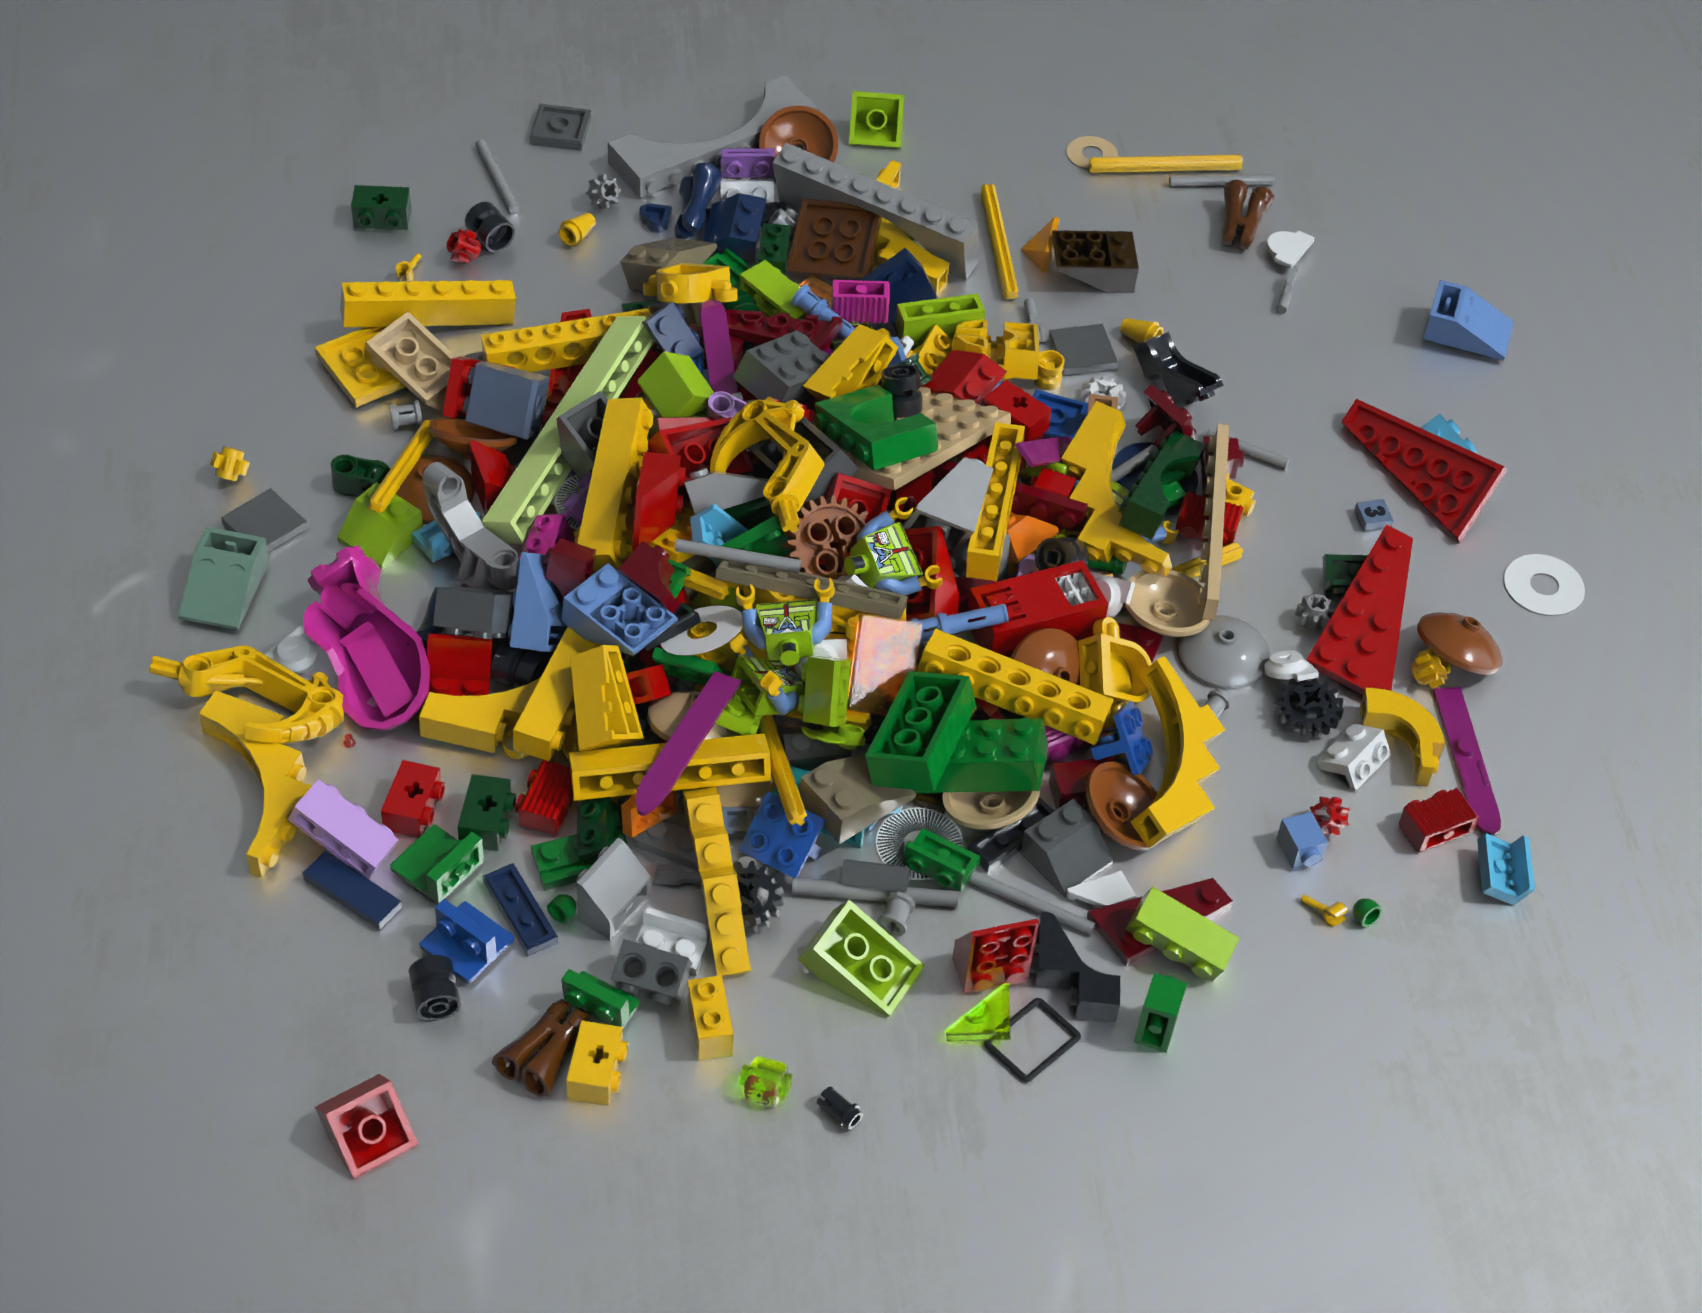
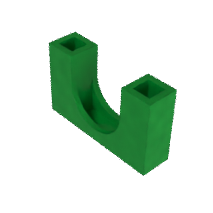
M878 384L815 403L816 414L813 417L815 427L872 470H878L938 451L936 423L922 413L894 421L892 394Z

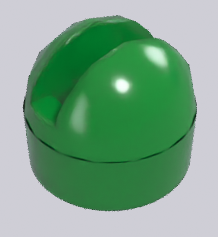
M560 894L554 897L547 905V911L550 916L561 924H567L573 918L577 909L576 901L567 894Z
M1369 898L1359 899L1353 906V916L1363 927L1372 926L1382 914V907Z

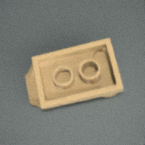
M407 312L367 341L365 349L370 353L371 361L374 365L387 369L426 405L443 413L451 360L456 356L411 313Z

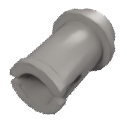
M1216 688L1208 693V700L1204 706L1208 704L1218 718L1223 710H1227L1230 707L1231 697L1227 691Z

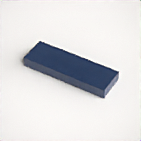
M327 851L321 854L303 872L304 880L379 930L403 908L401 900Z
M514 863L483 876L485 886L527 956L558 944L557 934Z

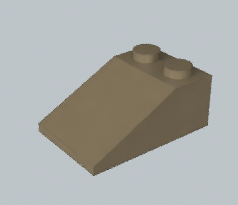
M667 238L634 246L620 263L629 289L643 291V283L648 282L651 275H656L658 269L679 263L703 264L717 249V245L711 242Z
M866 754L828 761L801 777L799 793L804 807L809 812L825 819L824 829L839 844L916 798V793L913 790L873 786L865 758Z

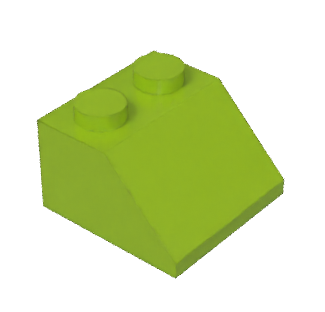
M376 482L355 499L337 536V540L346 547L358 545L363 549L368 558H372L377 562L382 570L414 544L412 532L422 528L423 522L421 510L396 494L382 513L377 514L375 510L370 511L368 508L370 498L380 485Z
M809 656L807 662H803L801 681L806 682L805 695H800L798 706L799 714H803V722L832 727L846 723L851 659Z

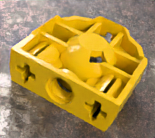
M987 320L965 321L956 326L952 340V350L985 354L1007 371L1001 381L1011 378L1037 380L1040 354L1038 324L1004 322L1002 336H997L996 341H991V335H987Z

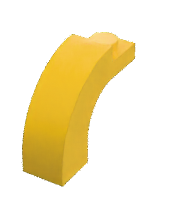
M1366 688L1360 704L1361 725L1383 729L1385 734L1394 736L1408 747L1413 757L1415 785L1428 786L1432 774H1437L1439 758L1445 745L1444 735L1438 722L1427 709L1403 694L1385 689Z

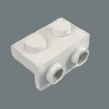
M1352 724L1317 761L1320 770L1346 775L1350 789L1358 790L1390 756V749L1383 729Z

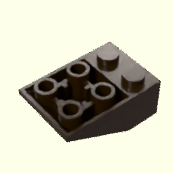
M1052 230L1057 271L1107 293H1134L1139 266L1133 232Z

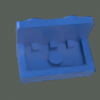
M1128 701L1113 715L1116 725L1105 729L1106 733L1099 736V740L1096 745H1093L1091 751L1094 760L1125 752L1132 775L1134 776L1140 774L1151 761L1153 749L1149 738H1144L1141 729L1143 718L1139 708H1134L1133 702Z
M767 792L739 850L792 878H798L808 856L816 860L822 849L815 842L825 824V819L806 810L805 823L800 826L797 823L791 825L788 822L781 798L771 792Z
M443 899L435 906L436 928L419 945L420 949L429 956L442 955L448 957L453 963L455 975L469 984L514 942V936L468 902L464 901L456 908L450 902Z

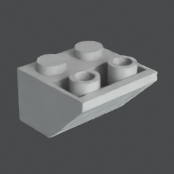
M617 838L610 847H604L599 853L597 861L589 869H584L579 874L576 880L578 921L611 940L651 896V876L622 839Z

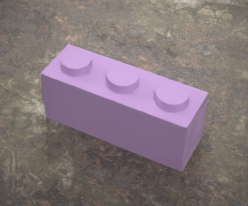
M320 779L314 783L294 806L288 819L316 842L368 879L390 855L399 840L387 826L375 822L367 816L366 811L357 804H351L341 796L334 786L325 784Z

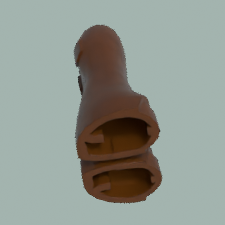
M1231 180L1226 182L1224 187L1225 219L1222 229V243L1231 246L1233 238L1237 234L1240 235L1238 248L1247 250L1255 238L1262 217L1271 207L1275 195H1273L1271 190L1263 186L1253 188L1248 200L1246 215L1241 217L1248 186L1241 180Z
M563 999L558 1000L547 1009L543 1016L528 1031L501 1049L493 1057L492 1065L495 1066L502 1076L509 1080H518L522 1074V1084L525 1085L529 1092L538 1097H548L552 1091L561 1063L577 1040L581 1020L589 1022L590 1015L581 1009H576L566 1020L571 1010V1004Z

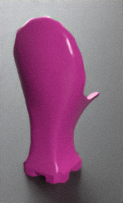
M358 545L345 547L336 553L337 558L332 563L327 565L320 564L311 570V576L307 581L311 588L320 595L321 603L319 604L315 601L308 606L304 613V631L307 636L328 654L338 676V691L343 694L342 706L344 712L365 730L389 731L410 721L422 709L429 694L430 665L422 638L410 625L402 621L400 617L384 605L378 590L381 569L377 562L372 558H368L363 549ZM372 696L376 701L375 707L367 703Z

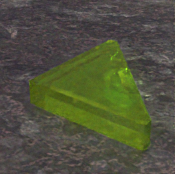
M1009 983L1001 985L946 1030L947 1042L1011 1040Z

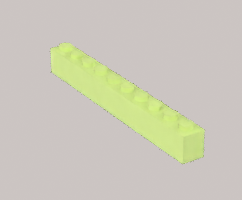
M645 316L616 317L481 521L485 528L506 544L525 543L536 515L544 514L558 489L572 470L562 456L556 419L599 391H602L607 399H618L654 343V340L642 323L646 319Z

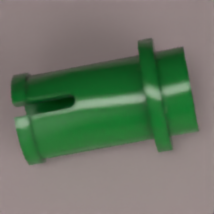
M1114 554L1109 563L1099 559L1098 561L1088 560V568L1113 572V576H1118V574L1124 575L1127 563L1116 558Z

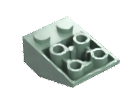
M206 526L194 551L178 612V619L238 630L269 564L266 539L264 537Z

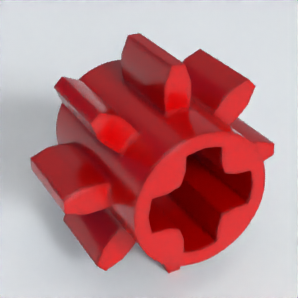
M459 229L458 232H453L446 244L448 252L452 253L450 259L460 264L463 262L469 264L470 261L476 260L481 251L480 241L475 240L477 233L468 229L464 231Z
M1321 796L1319 797L1320 803L1310 806V810L1324 835L1329 833L1330 835L1339 836V829L1350 825L1348 823L1350 809L1341 806V798L1332 797L1329 799Z

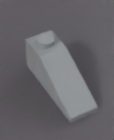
M707 468L690 473L691 479L685 481V486L696 515L712 504H716L723 510L764 497L763 489L769 479L719 471L708 473Z

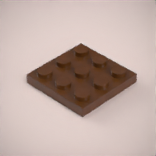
M803 198L786 269L788 275L828 280L861 281L871 271L882 217L861 207L844 202Z

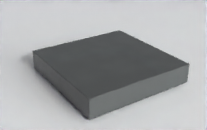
M540 104L530 134V144L582 151L591 121V110Z
M1103 324L1052 329L1049 331V339L1053 350L1059 352L1065 359L1063 375L1117 369L1118 361Z
M271 488L221 517L222 524L229 531L264 537L268 552L308 529L307 521Z

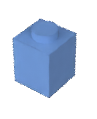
M1312 812L1282 819L1276 837L1292 868L1304 865L1309 867L1322 861L1328 844Z

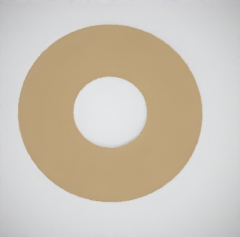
M1096 136L1076 138L1067 147L1069 159L1074 164L1085 169H1089L1090 160L1082 154V150L1085 147H1098L1103 152L1102 157H1118V151L1111 142Z

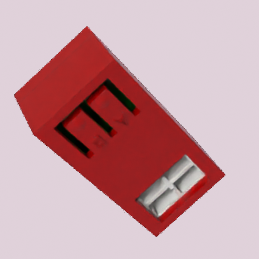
M1081 560L970 588L967 611L1001 604L1006 605L1009 622L973 629L971 632L978 646L1011 658L1020 641L1028 634L1039 629H1059L1069 633L1077 641L1094 636L1093 625L1097 620L1106 618L1109 603L1085 562ZM983 617L969 619L968 622L980 620Z

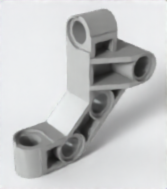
M441 462L431 463L423 473L422 483L426 500L433 518L461 562L458 575L461 587H481L496 590H512L517 588L518 576L516 574V565L520 555L484 527L468 501L463 479Z

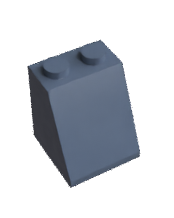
M484 361L476 363V367H472L469 374L468 382L472 384L470 396L467 395L464 401L463 412L467 413L465 421L528 440L540 432L550 376Z

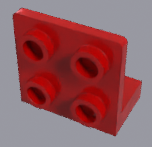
M463 356L452 358L443 416L450 418L466 417L467 413L463 412L465 398L467 395L470 396L472 384L468 382L470 370L472 367H476V363L482 360Z
M429 634L427 639V658L430 665L429 692L452 696H481L489 694L492 639L461 635Z

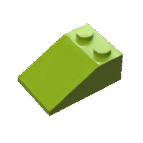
M850 900L832 910L797 958L798 961L823 982L886 1017L892 1014L925 966Z

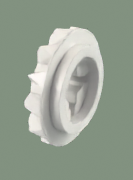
M1102 376L1100 380L1091 378L1089 383H1084L1080 396L1082 402L1088 403L1090 394L1106 396L1104 393H1109L1108 396L1118 397L1117 410H1119L1125 403L1126 392L1123 391L1122 384H1116L1114 379L1110 381L1105 380Z

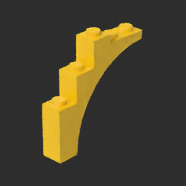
M891 160L885 169L882 168L876 180L897 189L900 184L901 163ZM882 217L874 253L877 255L875 263L879 267L906 248L922 264L938 296L948 282L950 263L923 249L901 228Z
M1096 401L1061 457L1063 464L1068 465L1067 474L1070 477H1075L1076 480H1080L1070 499L1088 504L1086 521L1088 522L1078 539L1087 547L1088 559L1092 561H1098L1099 559L1109 563L1114 554L1116 558L1125 563H1130L1131 561L1140 565L1144 571L1156 575V573L1167 577L1172 568L1169 554L1148 543L1139 534L1119 526L1122 514L1118 512L1119 509L1113 497L1111 475L1116 446L1126 424L1122 411Z
M1165 656L1154 661L1139 674L1151 694L1160 716L1166 749L1164 776L1158 793L1148 808L1131 821V824L1148 849L1197 823L1215 809L1200 784L1220 769L1205 746L1225 731V728L1208 704L1201 708L1198 706Z
M540 678L527 685L505 692L481 696H452L429 692L419 716L420 736L495 753L499 741L504 742L507 731L514 729Z
M215 690L199 712L203 733L223 742L239 754L255 772L264 790L262 819L258 833L246 853L250 874L262 878L268 868H272L276 864L279 852L286 842L289 843L293 839L296 829H299L288 819L294 806L312 786L302 782L306 774V767H304L301 751L284 745L285 743H269L244 739L245 725L248 721L272 723L284 720V715Z
M716 786L682 790L685 815L702 888L716 975L723 976L751 971L737 874L732 863L728 832L724 826L720 794Z

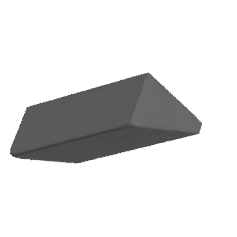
M846 859L843 861L841 883L848 886L906 892L911 877V870L909 867Z

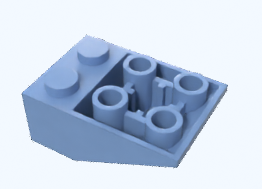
M1440 280L1423 339L1504 360L1514 321L1468 287Z
M521 552V558L516 565L518 583L517 590H515L512 597L514 615L513 621L509 625L508 637L510 639V647L555 652L568 626L562 622L563 597L561 592L551 580L545 579L547 566H544L545 555Z
M606 564L563 598V623L585 640L600 645L619 646L620 652L632 656L678 620L674 614L609 564Z

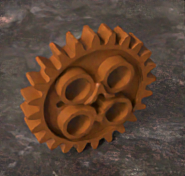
M835 495L828 497L826 500L823 496L815 499V502L810 500L804 503V508L801 507L797 512L800 524L797 525L798 530L794 533L791 530L783 532L786 536L790 537V540L782 543V546L789 548L791 553L784 557L801 560L800 572L834 580H837L840 576H847L848 574L844 569L846 553H850V549L857 543V535L866 525L864 519L867 512L856 513L857 503L847 507V498L844 497L837 502ZM838 522L844 526L845 534L840 532ZM811 528L814 529L818 535L817 541L814 540L811 536ZM819 558L822 559L826 565L825 571L822 570L819 566Z

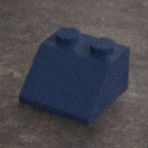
M739 193L713 203L703 242L716 243L717 249L713 253L723 254L724 249L728 248L739 258L754 261L765 218L766 198Z

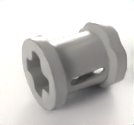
M419 400L414 401L413 404L401 406L389 404L393 430H397L399 426L417 424V426H421L422 415Z
M890 892L886 897V910L884 914L879 916L877 924L891 936H902L907 929L905 922L908 914L914 911L916 903L905 893Z

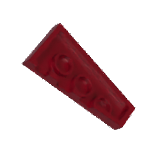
M726 310L729 335L757 345L798 330L800 333L805 334L816 347L824 351L843 327L842 317L832 316L831 321L818 320V315H806L805 319L790 318L788 313H778L777 315L764 317V313L758 311Z
M1214 878L1161 891L1209 920L1230 910L1233 904V900ZM1142 897L1089 910L1087 914V919L1096 923L1094 928L1125 966L1157 950V948L1150 944L1139 942L1132 933L1125 930Z

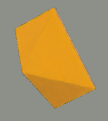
M1054 217L1021 248L1024 254L1044 273H1048L1054 250L1052 230H1058L1059 217Z

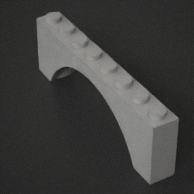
M787 75L764 83V101L760 110L740 129L717 139L687 144L656 142L630 133L608 142V163L636 195L642 199L681 184L682 178L693 176L694 167L698 163L709 162L717 169L721 168L722 149H759L760 133L765 122L780 109L798 105L811 107L818 111L820 109Z
M788 143L784 145L773 161L780 202H785V204L800 210L803 198L837 201L871 211L904 230L932 255L949 262V274L966 281L979 262L977 222Z

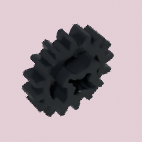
M1313 678L1312 681L1303 680L1300 682L1290 679L1288 685L1282 684L1280 691L1277 693L1275 714L1281 715V724H1290L1289 731L1292 732L1297 728L1300 730L1301 736L1304 737L1306 732H1311L1312 736L1316 738L1319 731L1328 735L1331 728H1337L1344 712V708H1342L1344 700L1343 698H1337L1338 689H1328L1330 683L1328 681L1320 684L1318 683V678Z
M750 861L748 868H743L741 862H737V870L735 872L739 886L744 930L746 931L747 927H751L753 932L757 933L759 924L762 923L768 928L770 926L768 918L770 916L779 917V912L775 906H784L783 898L780 896L784 891L781 883H777L779 880L776 873L769 874L767 865L763 864L758 870L754 861ZM741 891L746 896L748 895V897L752 898L754 903L742 896ZM768 898L766 904L763 907L764 900Z

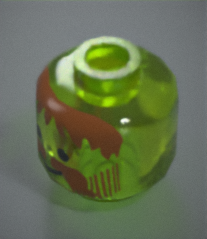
M757 1056L753 1059L751 1065L744 1064L739 1078V1085L744 1086V1096L747 1100L773 1107L778 1105L780 1100L786 1101L791 1088L793 1074L788 1073L786 1063Z

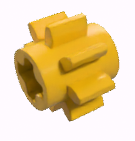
M223 446L221 453L214 451L210 465L216 468L215 475L232 481H237L239 474L246 476L250 462L243 459L245 452Z
M1430 648L1419 652L1418 657L1415 658L1416 662L1412 664V672L1416 681L1424 685L1429 683L1431 689L1445 684L1444 680L1448 678L1447 674L1451 672L1450 663L1438 656Z

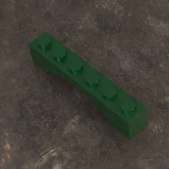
M1175 430L1169 439L1164 437L1159 448L1155 450L1151 461H1148L1144 471L1140 473L1136 484H1133L1128 496H1125L1118 511L1123 514L1119 526L1152 540L1160 528L1170 504L1161 486L1174 481L1189 480L1198 465L1206 444Z

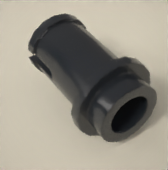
M831 1086L821 1093L825 1100L821 1097L817 1100V1105L839 1121L838 1124L841 1128L847 1127L851 1130L862 1119L863 1113L860 1111V1106L857 1103L851 1104Z

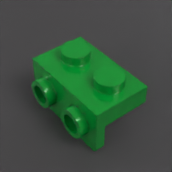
M922 828L913 843L907 842L904 847L903 864L907 865L912 871L923 873L937 880L942 886L953 888L959 892L963 890L973 871L976 870L980 863L979 855Z
M568 969L561 979L565 1001L613 1026L623 1027L624 1029L639 1007V1000L622 990H618V988L585 971L578 974Z

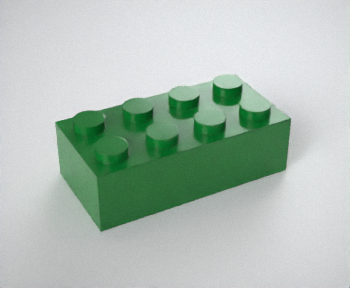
M909 671L865 755L873 786L935 791L976 707L969 676Z
M1043 718L969 720L935 791H913L915 793L1040 791L1049 748Z

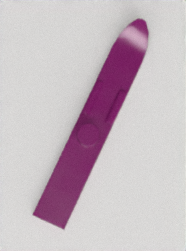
M707 300L701 306V325L710 387L714 393L717 391H724L729 394L738 393L737 383L733 378L735 369L726 311L720 301Z
M1063 436L1018 442L1015 446L1029 466L1035 467L1061 463V457L1071 443L1072 438Z
M718 672L713 673L642 779L636 794V807L639 815H647L663 802L737 691L741 680Z
M1461 687L1434 688L1433 694L1464 797L1479 816L1476 827L1483 833L1497 835L1501 829L1500 813Z

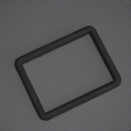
M1035 998L988 1036L984 1041V1045L1023 1082H1030L1081 1039V1034L1043 999ZM1040 1005L1068 1030L1073 1037L1026 1075L1001 1053L992 1042L1033 1008Z

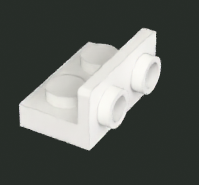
M773 177L722 178L719 186L720 201L742 193L766 198V203L774 202Z
M647 907L643 913V925L635 942L688 957L693 963L689 975L696 976L709 946V926L697 919H686L672 915L666 910H655Z

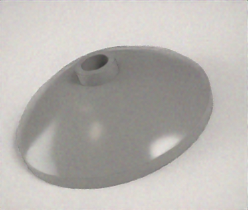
M1216 615L1215 620H1211L1203 631L1194 635L1180 637L1178 643V657L1185 671L1198 682L1212 688L1237 690L1251 686L1265 674L1264 665L1270 660L1269 647L1262 634L1247 622L1230 616Z

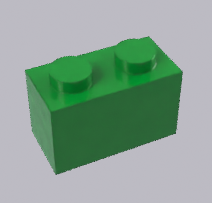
M1153 974L1134 1039L1135 1043L1167 1053L1187 987L1186 982L1179 981L1177 978L1169 975Z

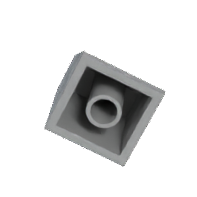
M964 457L915 507L911 516L902 524L903 529L941 526L948 552L956 555L975 532L993 468L986 466L978 459Z

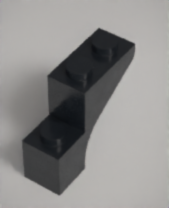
M1169 332L1152 337L1133 346L1145 378L1155 374L1157 379L1162 378L1167 393L1174 401L1173 404L1183 401L1186 406L1198 400L1199 402L1215 396V389L1224 386L1219 375L1185 359L1174 345Z
M1041 911L1035 942L1036 953L1033 952L1030 973H1035V987L1070 990L1069 1005L1075 1006V1019L1116 1023L1120 1007V976L1101 973L1087 966L1077 954L1055 915L1050 912Z

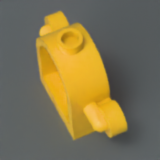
M679 263L658 269L656 275H651L648 282L643 283V295L657 296V300L661 302L698 303L707 300L720 302L738 300L737 288L732 287L730 283V266Z
M1111 617L1097 620L1093 625L1094 636L1078 641L1080 686L1114 699L1102 729L1103 733H1106L1105 729L1116 725L1113 715L1125 702L1132 701L1133 704L1145 701L1151 695L1139 676L1152 664L1149 656L1135 642L1120 639L1119 626Z

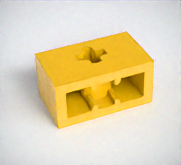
M722 975L688 980L687 1003L698 1061L733 1056L734 1034Z
M581 1020L566 1080L567 1099L609 1105L612 1092L618 1093L620 1087L621 1072L617 1071L619 1062L625 1063L628 1052V1042L623 1041V1027Z

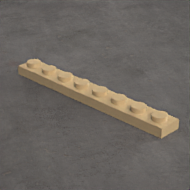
M1219 423L1215 435L1210 434L1208 442V452H1213V454L1208 456L1206 473H1211V477L1207 476L1205 494L1210 495V498L1205 500L1203 515L1209 516V518L1204 520L1202 538H1207V542H1203L1201 550V560H1206V565H1201L1199 582L1204 583V587H1200L1198 605L1203 606L1202 618L1215 620L1220 598L1229 425Z

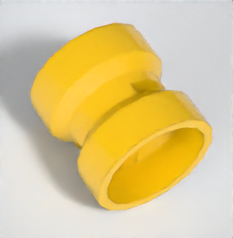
M1054 350L1040 352L1037 380H1034L1039 388L1052 390L1060 386L1065 361L1063 355Z

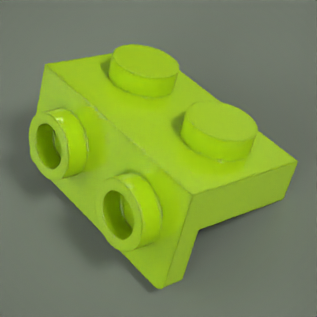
M735 692L715 724L740 733L741 736L756 734L762 715L755 716L738 693Z

